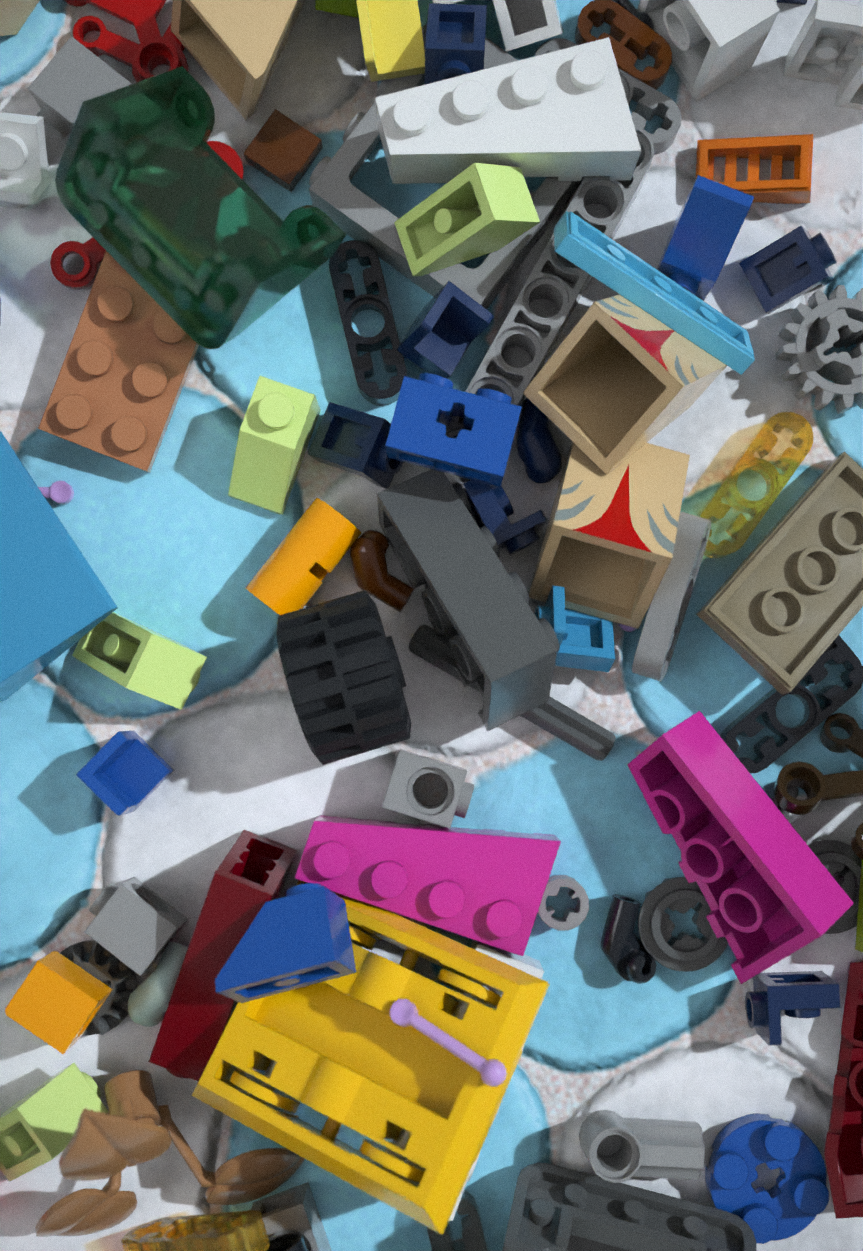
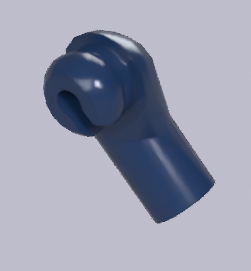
M526 398L523 403L516 448L521 460L525 464V472L528 478L537 484H545L550 482L560 472L562 455L548 428L549 418Z

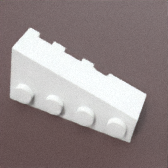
M609 37L375 97L378 132L393 184L448 183L474 162L521 167L524 177H557V181H581L582 176H610V181L631 180L641 153Z

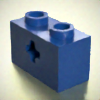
M421 373L418 379L404 376L385 444L387 458L501 487L522 406L510 404L512 398L509 395L492 389L479 388L476 394L453 389L454 383L439 375ZM453 416L463 418L464 429L459 431L457 438L446 436V425L450 424Z

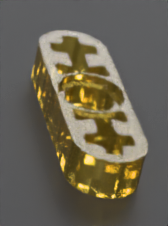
M781 412L766 421L705 504L698 516L710 519L712 523L722 519L731 506L740 512L750 514L748 520L740 513L731 521L726 530L728 535L732 537L731 542L724 539L715 545L708 539L704 552L705 556L723 558L739 550L804 460L813 444V431L809 422L803 416L794 412ZM785 428L790 429L794 433L790 442L796 449L792 447L787 448L777 456L773 464L763 459L770 453L778 440L772 431L779 433ZM756 451L761 458L754 457V452ZM775 467L782 469L781 474H779ZM752 470L763 476L767 489L761 500L750 501L740 495L737 489V479L741 472ZM723 496L730 505L721 503Z
M258 1210L160 1218L134 1228L121 1239L124 1251H267L270 1247L263 1217Z

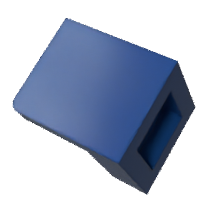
M119 731L76 775L116 815L122 816L134 812L174 769L135 731Z

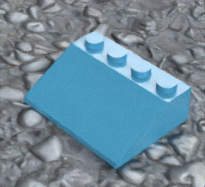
M0 431L1 702L12 696L118 607Z

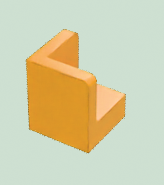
M52 951L36 962L5 1008V1014L64 1054L81 1038L113 989L59 952Z

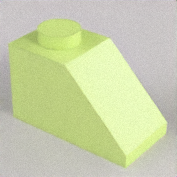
M475 162L394 222L413 276H423L498 251L540 223L521 167Z
M259 376L239 430L228 492L230 497L283 515L321 411L314 394Z
M112 612L79 640L72 654L76 659L121 686L181 710L189 694L197 686L200 671L207 658L195 650L115 612Z
M75 1063L49 1078L0 1115V1170L9 1182L59 1155L72 1139L84 1108L102 1113L109 1112L100 1100L101 1092L96 1082L87 1073L80 1071Z

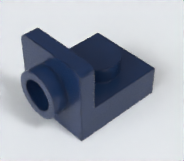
M428 3L425 41V85L484 70L487 5Z
M801 225L739 264L765 313L770 314L820 284L825 286L834 281L828 267L837 263V260L821 232L811 237L810 233Z
M331 402L327 406L308 451V455L318 462L363 476L376 486L385 489L390 487L394 475L401 469L404 463L403 461L387 458L385 444L391 423L384 418Z
M470 480L463 484L462 488L469 499L472 516L479 528L486 526L491 531L499 550L506 547L511 555L540 539L536 530L542 528L547 521L542 509L511 525L507 517L513 515L514 510L502 486L491 487L490 484Z
M823 971L759 973L753 977V991H747L745 996L748 1025L750 1028H755L756 1033L768 1046L782 1044L780 1010H784V1014L789 1017L815 1018L821 1015V1009L840 1008L839 983Z

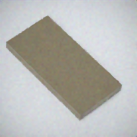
M845 452L835 457L696 614L781 695L793 690L863 607V468Z

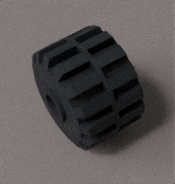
M365 590L278 617L277 644L289 693L307 744L322 765L410 739L411 719L402 690L403 687H406V682L392 636L386 637L376 603Z

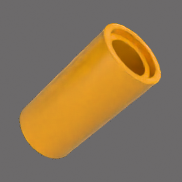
M316 497L245 589L279 615L303 609L323 583V578L327 573L330 574L355 540L361 535V531L334 508Z

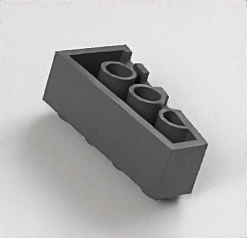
M430 469L377 493L379 525L412 588L416 589L424 585L426 590L422 592V600L428 614L427 617L436 634L449 632L451 636L449 644L456 661L454 668L462 684L466 687L475 683L481 693L483 709L478 714L486 730L490 731L548 702L557 651L560 648L558 638L550 623L545 618L538 620L529 607L528 592L520 576L515 571L508 573L499 560V548L491 531L486 526L479 528L471 516L469 499L462 486L457 482L451 484L444 472Z

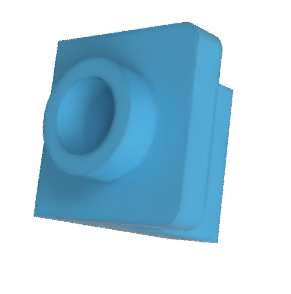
M552 585L545 606L537 605L534 614L538 620L545 618L556 633L560 648L557 651L555 666L609 672L615 661L613 622L565 608V588Z

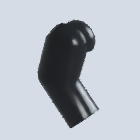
M614 894L601 936V950L623 979L638 984L646 983L653 978L657 965L655 958L647 952L633 932L641 903L630 897Z

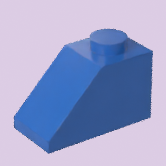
M698 175L674 223L657 270L698 298L705 300L719 277L748 214L754 196Z
M305 883L289 888L286 891V897L265 902L215 978L216 993L240 1003H245L357 973L345 900L321 884Z

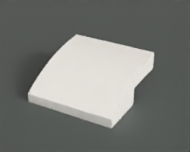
M816 0L787 53L783 76L838 85L835 106L863 111V8L839 0Z

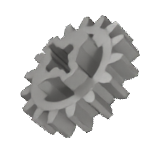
M838 285L830 293L829 299L821 290H818L807 300L808 306L800 303L789 316L794 323H786L779 332V337L790 342L776 352V359L790 361L791 365L781 378L783 381H791L797 378L801 385L794 396L798 400L809 392L816 395L814 401V409L822 410L831 400L834 401L838 414L845 413L852 408L854 401L862 409L863 288L852 299L847 298V291L844 285ZM812 326L814 329L810 332L814 343L811 351L806 352V338ZM853 344L857 345L849 353L845 351L838 354L834 352L827 356L824 355L833 346L835 348L842 346L847 348Z

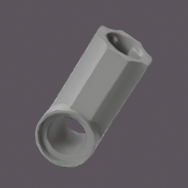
M601 1110L587 1116L581 1125L579 1132L580 1146L595 1174L605 1181L612 1183L624 1182L633 1176L699 1180L701 1170L704 1169L705 1147L702 1138V1127L698 1122L623 1118L616 1112ZM609 1135L623 1136L622 1145L616 1153L609 1156L597 1154L598 1146L604 1138Z

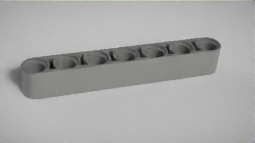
M635 127L641 153L631 180L610 181V176H585L566 211L573 212L612 240L639 193L654 156V144L649 134L638 127ZM590 203L602 204L608 208L611 216L601 219L592 217L587 213L584 206ZM554 232L465 392L476 394L479 388L496 390L509 395L512 398L510 404L521 406L526 398L523 394L524 390L542 369L592 278L590 274L581 268H569L557 258L558 253L555 252ZM544 298L556 305L558 313L552 317L543 318L533 313L529 304L536 299ZM510 347H520L529 353L532 361L525 367L515 368L508 365L501 354ZM453 416L450 424L446 425V436L457 438L459 431L464 429L463 418ZM444 473L451 484L457 482L463 486L464 483L471 480Z

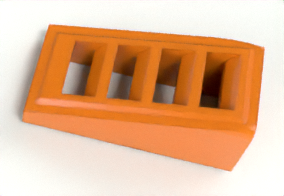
M813 134L697 140L696 178L699 175L713 181L714 158L725 157L724 182L718 183L754 196L753 202L778 204L810 203ZM737 158L748 159L747 181H736ZM760 159L771 160L770 180H759ZM783 161H794V179L782 180Z

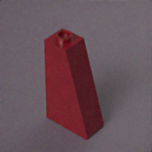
M243 830L214 873L149 1059L150 1063L165 1068L176 1077L191 1078L199 1081L238 1001L216 993L215 978L265 902L279 899L294 861L296 849L247 830Z

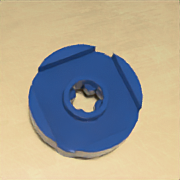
M754 1113L733 1120L717 1134L711 1146L713 1152L709 1158L708 1168L706 1166L705 1182L709 1196L717 1209L730 1212L745 1221L754 1232L756 1243L764 1244L771 1240H782L796 1235L810 1225L817 1214L825 1210L829 1202V1191L826 1187V1166L817 1146L799 1126L790 1121L786 1122L782 1119L771 1118L769 1114ZM762 1163H765L771 1170L780 1169V1175L775 1179L776 1184L767 1190L763 1186L754 1188L751 1185L758 1178L755 1168Z

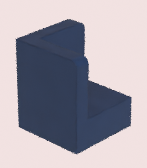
M448 281L423 307L396 350L425 372L448 379L470 343L489 326L494 316L456 285Z

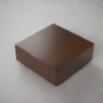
M275 109L243 155L248 164L292 192L323 146L320 138Z

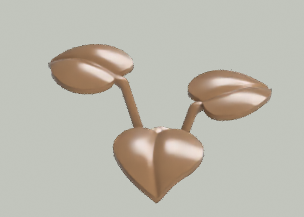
M144 1070L128 1071L113 1077L104 1087L109 1114L87 1108L82 1110L75 1133L59 1160L60 1174L66 1179L91 1181L109 1177L108 1182L101 1190L92 1188L78 1190L53 1204L38 1221L35 1227L36 1237L89 1235L120 1224L133 1213L137 1206V1198L134 1192L119 1191L121 1172L127 1166L133 1167L139 1163L157 1158L168 1150L172 1142L200 1185L209 1187L205 1192L206 1201L216 1205L246 1203L271 1193L297 1171L305 1158L287 1148L258 1149L242 1153L228 1160L216 1172L207 1171L173 1122L169 1106H158L151 1074Z

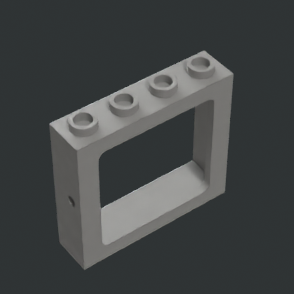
M427 24L422 27L424 49ZM485 37L484 69L518 61ZM425 73L382 80L376 97L422 86L425 83ZM375 102L366 114L359 112L352 118L343 135L344 143L332 158L329 156L324 157L317 164L309 180V191L314 211L354 240L369 244L376 251L379 258L433 297L450 281L484 308L488 309L578 189L585 176H582L581 181H557V177H546L532 196L540 223L500 250L490 253L479 267L471 269L459 263L423 276H413L394 224L399 218L350 182L381 141L378 132Z

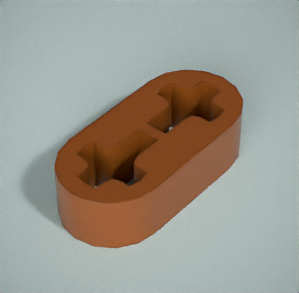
M594 0L583 7L578 16L575 30V42L577 45L609 37L619 69L656 90L663 85L672 64V51L669 43L661 35L612 0ZM604 22L611 26L610 34L602 33L598 38L591 35L592 26L598 28ZM647 55L655 59L653 67L648 66L643 71L635 67L637 59L643 60Z

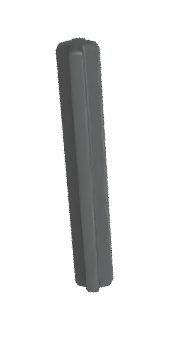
M420 625L409 642V650L460 680L454 668L456 661L450 648V638L443 634L437 635L435 630L428 625ZM475 683L468 685L479 691ZM550 696L548 702L520 715L595 760L603 761L612 749L616 739L612 732Z

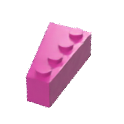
M700 711L661 735L627 764L662 833L673 835L681 851L682 860L678 864L688 883L697 882L711 909L706 918L717 938L725 936L736 960L731 966L740 984L821 937L854 904Z
M320 815L313 822L295 879L307 883L321 884L330 891L523 956L561 840L554 834L506 832L505 830L450 827L449 829L433 824H409Z

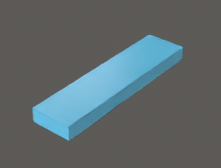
M565 211L554 226L555 252L742 375L755 361L747 330L571 211Z

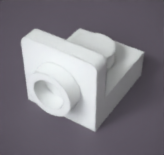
M0 112V206L11 209L24 208L34 204L50 184L44 118L41 116Z

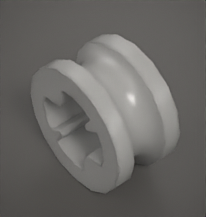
M553 875L549 877L538 910L541 920L549 927L558 931L571 930L578 927L585 920L589 910V898L585 889L574 878L567 875ZM560 887H568L571 889L568 893L572 899L577 897L576 908H567L563 917L552 916L555 910L551 905L546 907L547 897L557 896Z

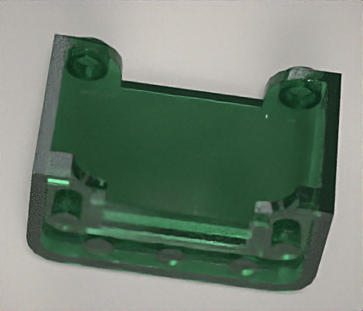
M181 66L84 101L58 165L55 183L57 193L67 211L164 311L200 346L208 349H217L235 339L330 259L346 234L318 207L311 205L298 207L290 212L284 222L207 144L215 123L214 107L205 89Z

